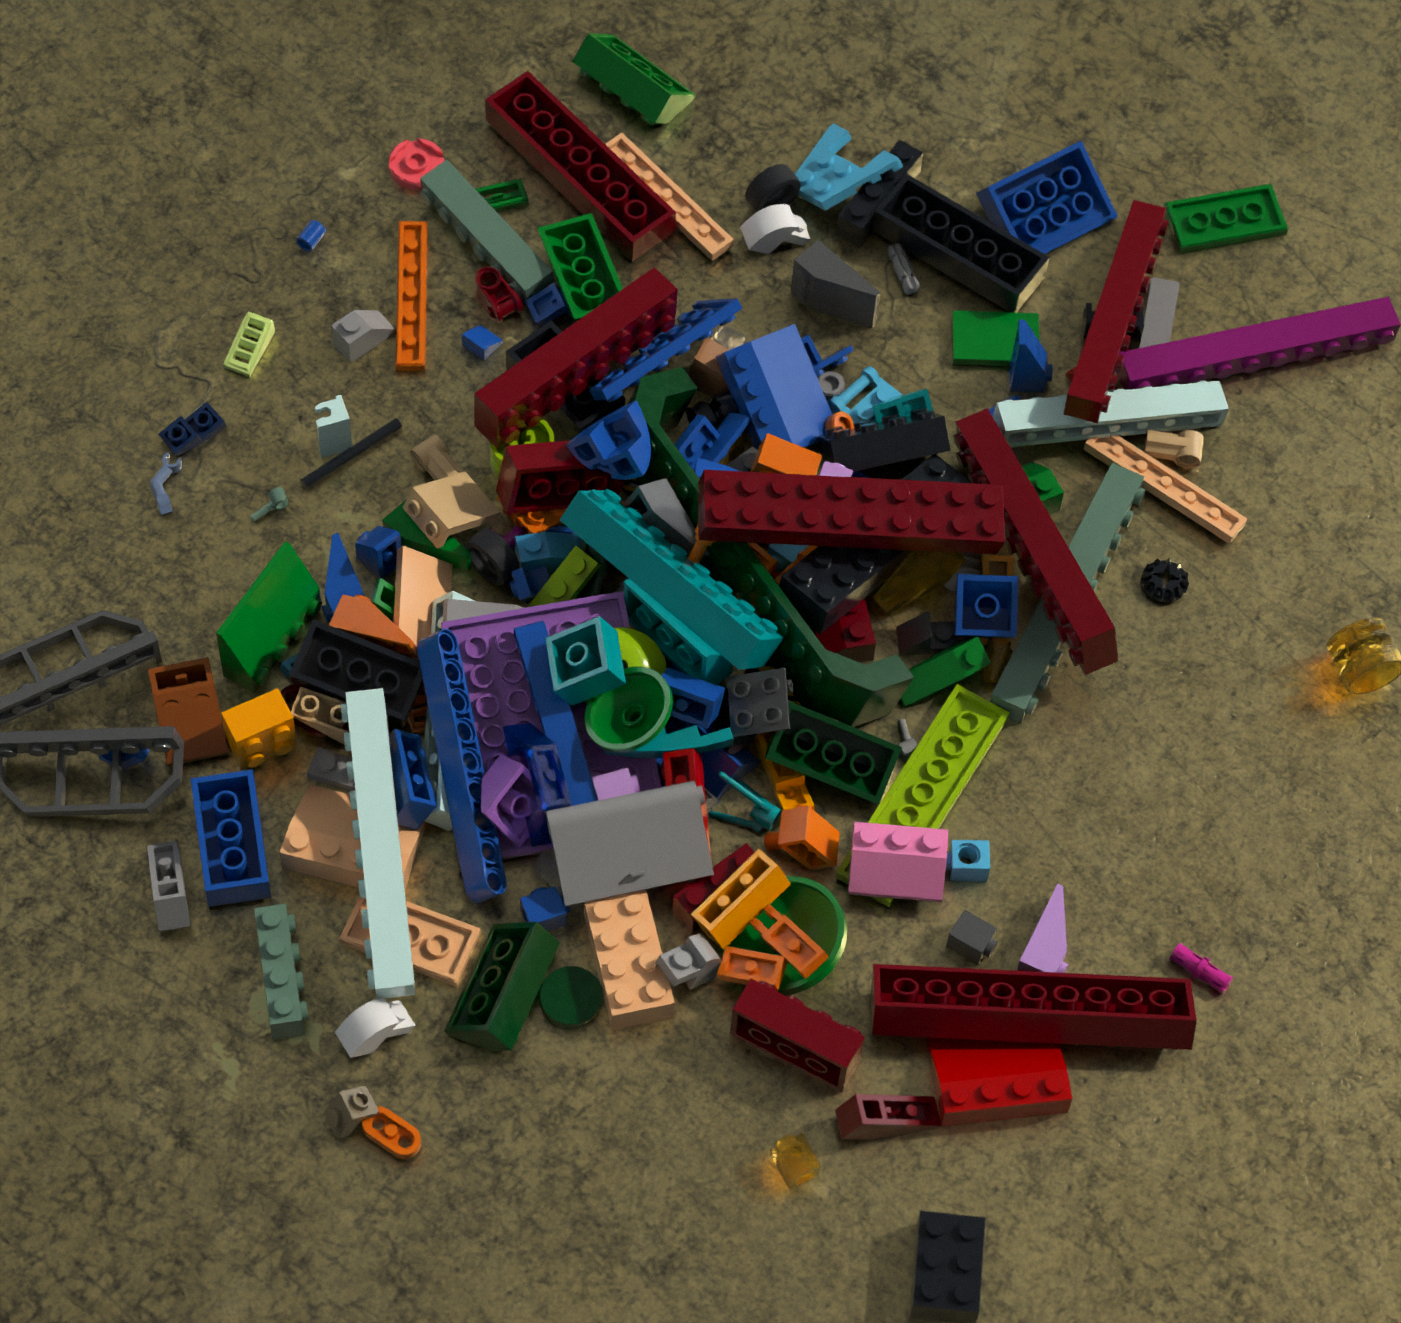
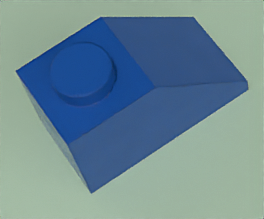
M377 526L372 531L364 532L355 543L356 558L377 579L385 578L396 569L397 549L401 547L400 533L397 530Z

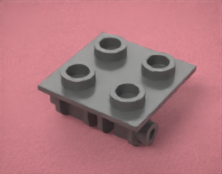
M786 668L727 677L730 729L733 737L790 729L788 692L793 691V683L791 680H786Z

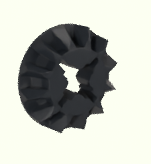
M1157 558L1153 563H1147L1141 576V584L1146 594L1154 600L1173 602L1180 599L1186 593L1189 585L1188 572L1182 569L1181 563H1173L1170 558L1161 561ZM1167 572L1170 580L1166 587L1163 588L1161 578Z

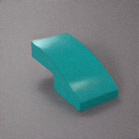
M927 388L872 406L877 423L882 422L881 417L899 414V417L910 416L911 410L927 408V411L933 410Z

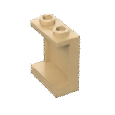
M465 471L412 487L403 505L405 512L436 548L443 547L448 536L474 527L477 531L482 528L492 529L501 513Z

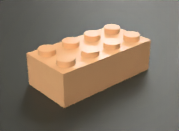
M646 889L584 902V920L600 985L603 989V998L611 1030L674 1018L675 1002L670 982L656 963L662 951Z

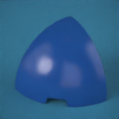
M637 400L603 417L566 444L571 453L590 470L599 469L610 473V478L626 480L641 477L646 473L650 463V435Z

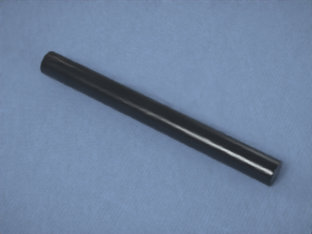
M397 418L393 419L300 479L301 485L307 490L402 428L401 422Z

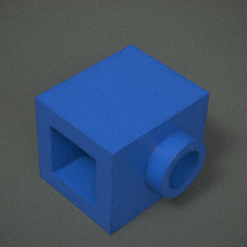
M556 886L548 889L547 887H540L532 891L530 895L520 898V911L525 922H538L548 932L567 926V914L570 913L569 905L565 906L563 895H559Z

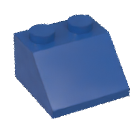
M957 574L953 637L1016 638L1019 576Z

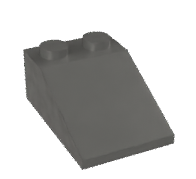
M817 240L794 259L791 293L798 302L804 303L811 310L872 328L876 325L880 292L822 242Z

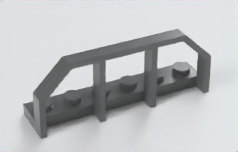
M101 610L0 654V668L23 659L35 682L24 684L16 691L0 696V725L46 705L49 711L55 709V701L95 683H98L100 689L106 687L105 679L154 658L156 664L161 663L159 643L154 632H148L143 621ZM103 623L140 633L132 637L130 641L119 646L108 647L101 654L94 657L81 635L82 632ZM74 637L84 659L77 661L73 666L62 671L51 672L42 679L30 655Z
M174 726L0 732V790L27 817L151 813L182 783L184 740ZM170 748H174L173 775L144 803H120L123 752L133 754L138 753L140 749H151L152 751L163 753L169 752ZM109 750H113L110 804L65 805L68 756L77 755L79 751H90L93 754L103 755L109 753ZM50 752H58L55 805L26 806L5 785L7 758L16 757L20 753H29L32 756L42 757Z

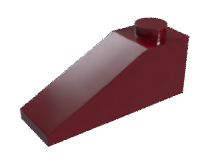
M855 1094L835 1109L842 1140H872L934 1130L942 1126L935 1096Z

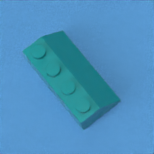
M628 578L624 581V599L629 623L637 631L650 637L660 648L662 654L679 670L687 675L716 685L732 674L733 664L631 579Z

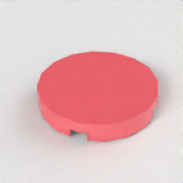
M416 139L417 141L411 142L409 140L402 141L394 147L389 155V172L392 179L400 186L410 190H422L420 178L445 161L442 150L435 143L426 139Z

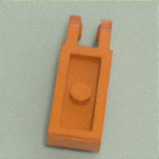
M768 904L764 911L775 923L769 929L755 917L749 923L780 956L785 957L786 961L801 976L807 979L829 958L828 955L785 914L782 916L773 906Z

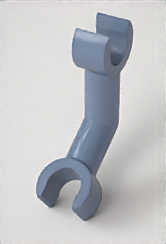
M170 452L163 455V465L150 481V487L161 515L173 512L170 506L171 501L164 490L163 483L171 474L178 473L183 466L181 457L176 463L168 464L171 461Z

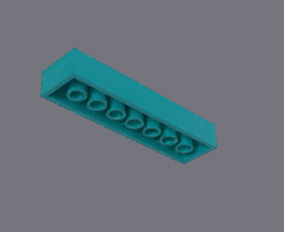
M609 489L578 491L560 518L563 524L737 669H751L766 665L784 639L777 632L778 628L774 623L757 616L751 604L734 597L731 594L732 589L721 581L716 582L709 576L710 572L706 567L690 561L686 557L687 552L676 544L671 545L664 539L665 534L654 526H648L643 522V516L635 509L626 508L620 503L621 498Z

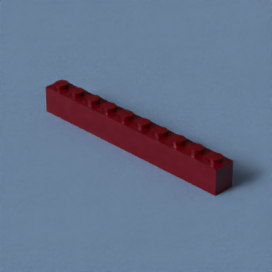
M1137 200L1132 202L1067 393L1063 415L1098 423L1101 412L1107 413L1111 396L1107 394L1108 392L1114 393L1118 376L1114 375V373L1121 372L1125 357L1121 355V352L1127 353L1131 336L1127 335V333L1134 332L1138 317L1134 315V312L1140 313L1144 296H1140V294L1147 293L1150 277H1147V274H1153L1157 259L1153 255L1159 256L1163 239H1160L1159 236L1165 237L1169 220L1164 219L1165 207Z

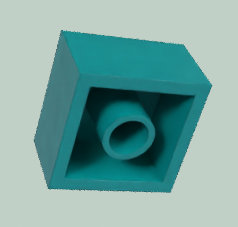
M600 616L545 638L553 690L570 705H575L626 684L617 630Z

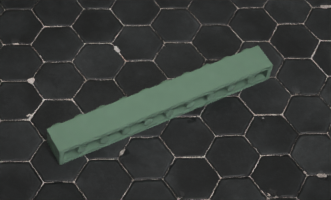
M1111 463L1068 546L1094 592L1099 583L1096 580L1098 573L1104 574L1111 558L1107 555L1110 550L1116 551L1122 539V534H1119L1122 526L1128 528L1134 515L1131 509L1134 504L1139 506L1146 489L1141 488L1144 476L1115 463ZM1042 599L990 699V702L1010 712L1009 718L1019 723H1022L1026 714H1033L1039 700L1035 696L1038 690L1044 692L1051 677L1048 671L1051 666L1057 667L1063 651L1059 650L1062 643L1055 630L1057 625L1054 620L1049 621L1043 610L1042 605L1044 603Z

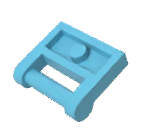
M867 366L861 371V376L839 396L832 397L828 401V405L833 413L840 411L847 413L852 418L853 423L864 420H871V423L876 422L872 406L902 396V394L883 380L873 367ZM870 385L874 388L851 410L846 406L866 386Z

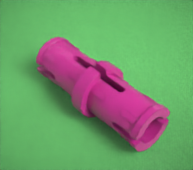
M1182 943L1176 946L1172 952L1173 955L1169 958L1192 973L1194 979H1201L1221 994L1226 991L1233 980L1232 976L1211 964L1209 958L1206 956L1202 958Z

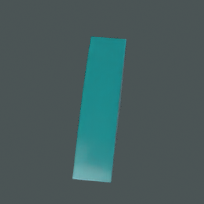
M694 725L666 734L665 728H663L652 741L633 751L611 752L603 750L605 755L632 758H663V752L693 748L701 754L733 746L734 738L730 727L700 736L697 726Z

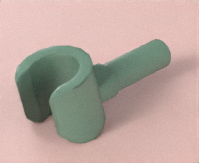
M276 487L268 493L271 501L250 516L254 522L274 509L277 511L283 510L287 507L288 499L282 487Z

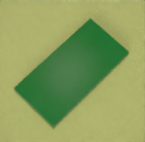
M1272 183L1164 202L1163 206L1166 208L1165 215L1167 220H1169V226L1179 254L1287 235L1288 226Z

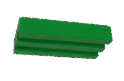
M521 178L475 189L481 196L494 194L485 200L496 212L529 205V199ZM516 188L519 190L507 194L499 193Z

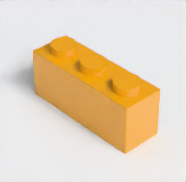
M758 849L691 915L703 932L722 949H725L750 924L749 922L754 917L757 918L764 911V908L771 904L791 883L779 865Z

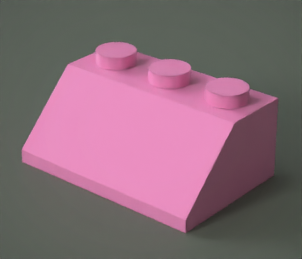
M854 822L848 894L942 902L947 862L948 830Z

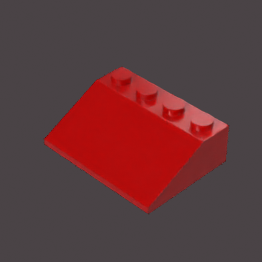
M926 1037L941 1127L1068 1113L1073 1098L1067 1067L1059 1044Z

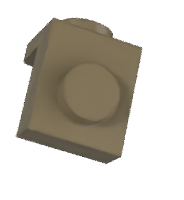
M361 1086L340 1091L324 1113L328 1125L333 1129L337 1139L349 1137L361 1120L375 1117L379 1110L367 1087Z

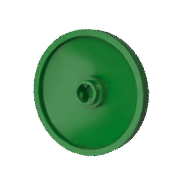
M786 876L791 885L770 905L782 916L785 914L820 946L829 957L807 979L801 976L789 963L787 964L779 991L777 992L783 995H792L815 986L835 968L845 949L847 922L840 904L826 887L808 878ZM765 911L756 918L767 929L775 923L774 920H771L766 915ZM751 924L728 945L729 947L780 956L764 941Z

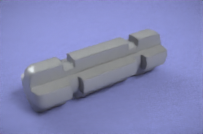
M900 243L890 245L888 247V255L890 260L894 262L892 265L899 281L903 283L901 286L904 293L907 295L917 293L920 285L917 278L913 276L915 273L908 257L904 255L906 252L903 245Z

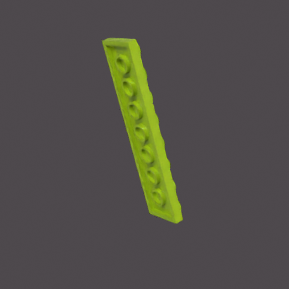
M956 684L868 823L939 829L1009 719L1010 712ZM851 849L835 874V878L848 885ZM870 896L871 898L879 901L880 903L888 907H890V905L895 899Z

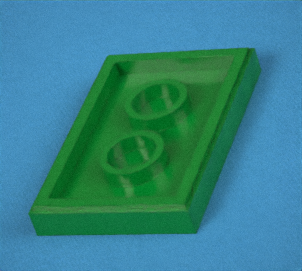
M953 310V364L1009 366L1019 319L1027 322L1040 341L1039 313Z

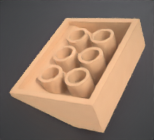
M309 784L289 824L280 850L283 869L359 887L358 880L364 879L363 868L357 869L355 850L361 849L360 839H354L352 820H358L357 809L351 810L350 794ZM425 821L418 829L398 825L405 889L427 824Z

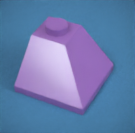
M500 754L482 778L481 812L517 848H520L545 816L546 811H549L557 799L522 763Z

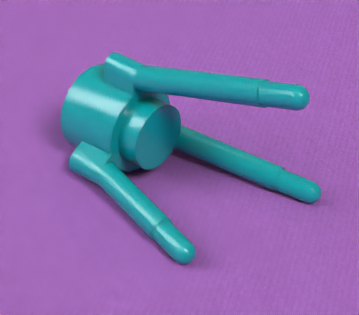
M719 772L718 776L755 804L749 815L754 820L750 821L712 810L709 811V816L749 827L758 833L761 832L762 828L770 831L778 820L782 809L767 801L742 780L736 782L724 772Z

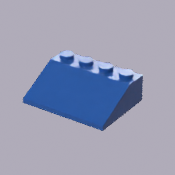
M1082 141L976 192L985 214L992 224L1043 254L1118 217Z
M795 324L715 356L739 414L747 415L751 420L745 427L752 446L757 451L767 433L803 448L818 442V435L826 434V420L832 413Z

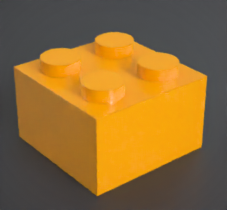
M278 688L221 712L226 742L241 770L247 767H257L266 759L275 755L287 754L293 747L297 746L294 718Z

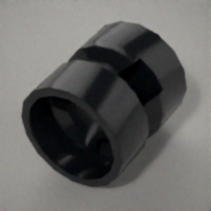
M724 390L710 396L707 403L700 401L686 409L689 425L697 414L704 415L716 430L729 413L739 414L734 400Z

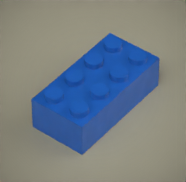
M253 769L190 778L208 907L271 898Z

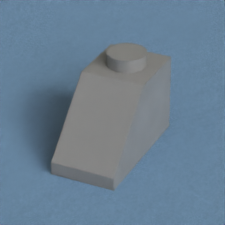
M353 310L331 325L332 342L338 351L352 363L395 334L396 329L378 310Z

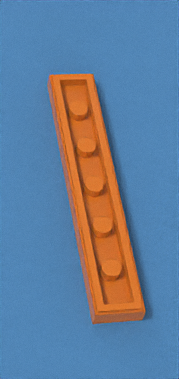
M399 221L396 371H425L427 221Z

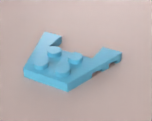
M832 123L795 173L801 183L798 196L823 210H827L856 194L855 189L866 182L874 184L881 180L880 175L891 168L895 172L901 169L903 165L898 157L885 150L863 168L836 155L835 153L852 138L847 130Z

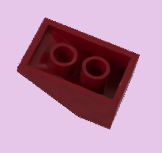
M865 598L821 635L809 626L826 650L860 663L874 660L876 640Z

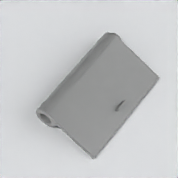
M695 781L546 811L547 825L553 843L565 906L714 875L700 806L705 804L702 786H696Z

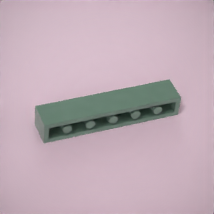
M445 160L420 178L422 187L420 194L428 205L433 204L438 209L441 219L446 224L451 223L455 227L458 237L463 242L468 241L478 259L481 261L485 260L490 267L497 269L508 285L524 302L554 283L553 271L448 160Z

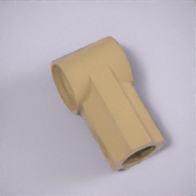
M1147 430L1144 452L1151 457L1174 460L1182 468L1193 469L1201 464L1204 437L1201 433L1194 430H1184L1179 432V434Z
M436 434L410 450V456L415 465L422 472L427 471L434 480L463 472L449 456L446 445Z

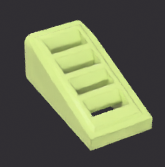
M247 312L223 367L251 377L275 333L274 322L266 317ZM249 336V337H252V338H254V339H257L258 342H255V341H253V340L247 339V337ZM245 347L247 349L253 350V353L243 350L241 348ZM238 356L244 358L246 360H249L248 364L241 362L239 360H236V357Z

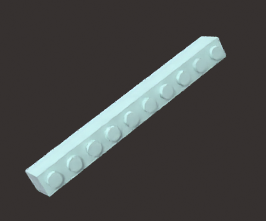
M383 688L346 692L347 703L341 704L343 723L349 722V732L344 733L345 750L352 752V761L346 763L348 780H354L355 790L349 791L351 810L357 809L358 820H352L354 839H360L361 849L355 850L357 869L363 868L364 879L358 880L360 899L366 898L367 909H362L361 915L363 929L369 928L370 939L364 940L366 959L372 958L373 970H367L369 989H375L377 998L416 995Z

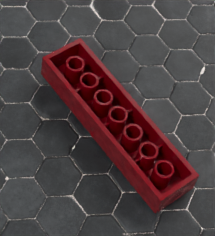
M528 70L485 99V120L583 215L592 213L598 229L632 262L675 232L676 211Z
M655 267L475 392L474 426L497 449L505 443H512L522 431L528 427L536 426L542 417L550 411L558 410L567 399L573 395L581 394L586 386L595 379H602L609 369L618 363L622 364L627 361L631 354L639 348L647 347L653 338L660 333L668 332L675 324L678 289Z

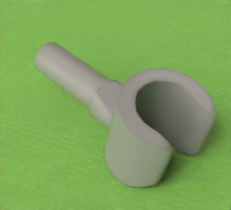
M905 719L898 720V725L903 742L897 745L902 747L899 755L905 761L910 758L917 747V743L909 735Z

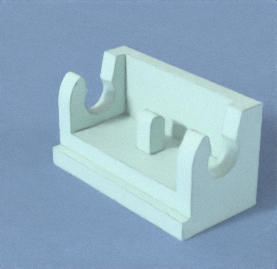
M341 395L335 396L336 399L322 402L315 406L316 413L324 410L331 412L330 416L316 420L321 458L342 453L352 446L350 418Z

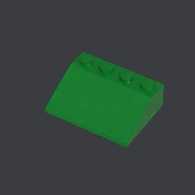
M287 541L282 544L216 632L223 676L252 693L257 690L259 685L263 686L270 678L271 669L277 662L283 661L287 655L288 646L294 639L300 638L304 632L305 623L311 616L315 617L322 606L319 586L292 545Z

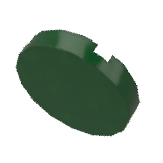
M564 966L554 970L544 979L540 988V1006L542 1011H544L553 1024L563 1028H580L585 1026V1023L593 1021L598 1016L603 1005V989L598 978L589 970L578 966Z

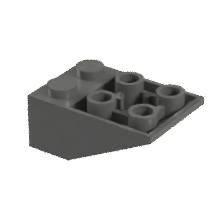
M665 478L638 486L623 505L626 508L630 507L638 511L643 516V522L648 526H654L665 534L664 539L671 545L676 544L687 552L686 557L688 558L697 541L695 539L697 533L690 517L686 514L668 480ZM707 549L705 550L699 564H701L703 560L709 555Z

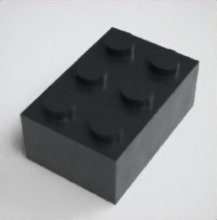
M920 1210L916 1224L909 1318L953 1323H976L980 1310L986 1217Z

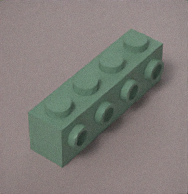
M286 903L254 908L272 1039L304 1035L303 1021L309 1020L306 1001L300 1002L299 992L305 991L302 972L296 973L294 963L301 961L298 943L291 942L290 934L296 933L294 914H287Z

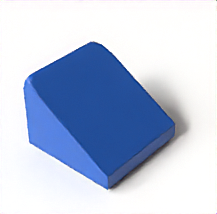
M482 325L472 328L462 335V346L483 361L503 343L502 339Z

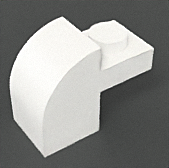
M787 204L772 205L761 209L740 226L748 249L765 254H770L783 241L804 246L811 240L805 221L802 217L793 215L790 206Z
M380 997L364 1004L351 1013L338 1027L335 1034L350 1058L374 1053L387 1037L407 1034L416 1025L400 1000L387 1002L384 997Z

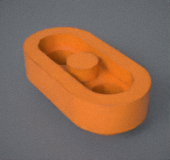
M377 1106L379 1112L375 1117L362 1120L364 1134L395 1157L409 1159L419 1152L421 1148L419 1131L389 1109ZM381 1122L385 1126L381 1130H376L373 1128V1125ZM403 1140H408L411 1144L403 1148L399 1143Z

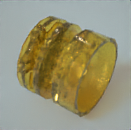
M1373 617L1356 621L1336 632L1327 642L1326 648L1330 656L1333 657L1332 660L1335 666L1341 668L1339 674L1349 694L1360 695L1376 691L1390 684L1401 675V655L1396 645L1391 644L1393 639L1381 618Z

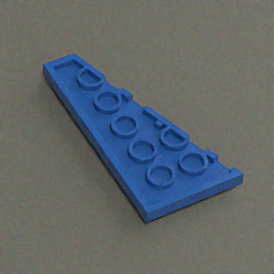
M737 298L702 300L692 305L694 310L682 313L676 318L679 323L678 325L674 324L668 332H662L654 337L647 347L638 349L639 355L629 357L627 361L622 363L625 367L623 370L617 369L609 373L589 391L594 400H607V402L616 400L623 395L622 390L629 385L630 387L637 385L640 378L644 377L651 370L657 371L668 364L667 359L673 355L679 356L687 352L691 348L689 344L695 340L701 341L712 335V329L717 325L723 326L734 320V314L742 309Z

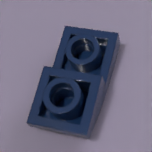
M206 402L185 420L182 416L178 417L158 435L174 454L179 456L206 442L223 430L227 424L212 406Z

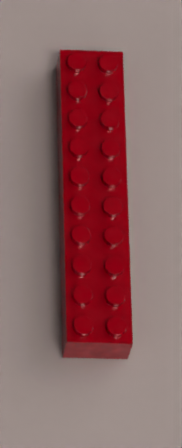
M988 408L955 421L957 434L953 435L959 450V452H956V457L961 468L968 469L969 480L974 484L1003 485L1006 546L1011 555L1016 553L1019 559L1017 560L1018 567L1024 577L1029 576L1031 580L1030 587L1035 598L1041 597L1047 619L1049 621L1054 620L1057 625L1055 630L1062 644L1067 643L1069 646L1068 653L1075 667L1079 665L1083 673L1087 675L1118 662L1115 626Z
M704 470L698 481L699 540L996 555L1005 543L1003 485Z
M873 964L870 992L872 1035L1192 1050L1197 1018L1191 979Z

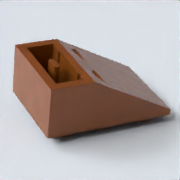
M209 657L148 669L159 726H174L184 740L183 763L227 755L228 749ZM170 748L169 752H165L167 766L173 765L174 748Z

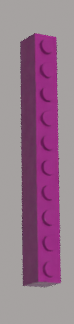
M1388 296L1128 350L1127 353L1121 352V355L1125 357L1121 372L1116 373L1122 388L1125 390L1139 389L1146 386H1169L1176 383H1197L1213 378L1223 379L1236 373H1252L1260 368L1280 367L1285 363L1293 361L1304 362L1312 357L1332 356L1341 351L1350 349L1360 350L1369 345H1385L1395 340L1401 323Z

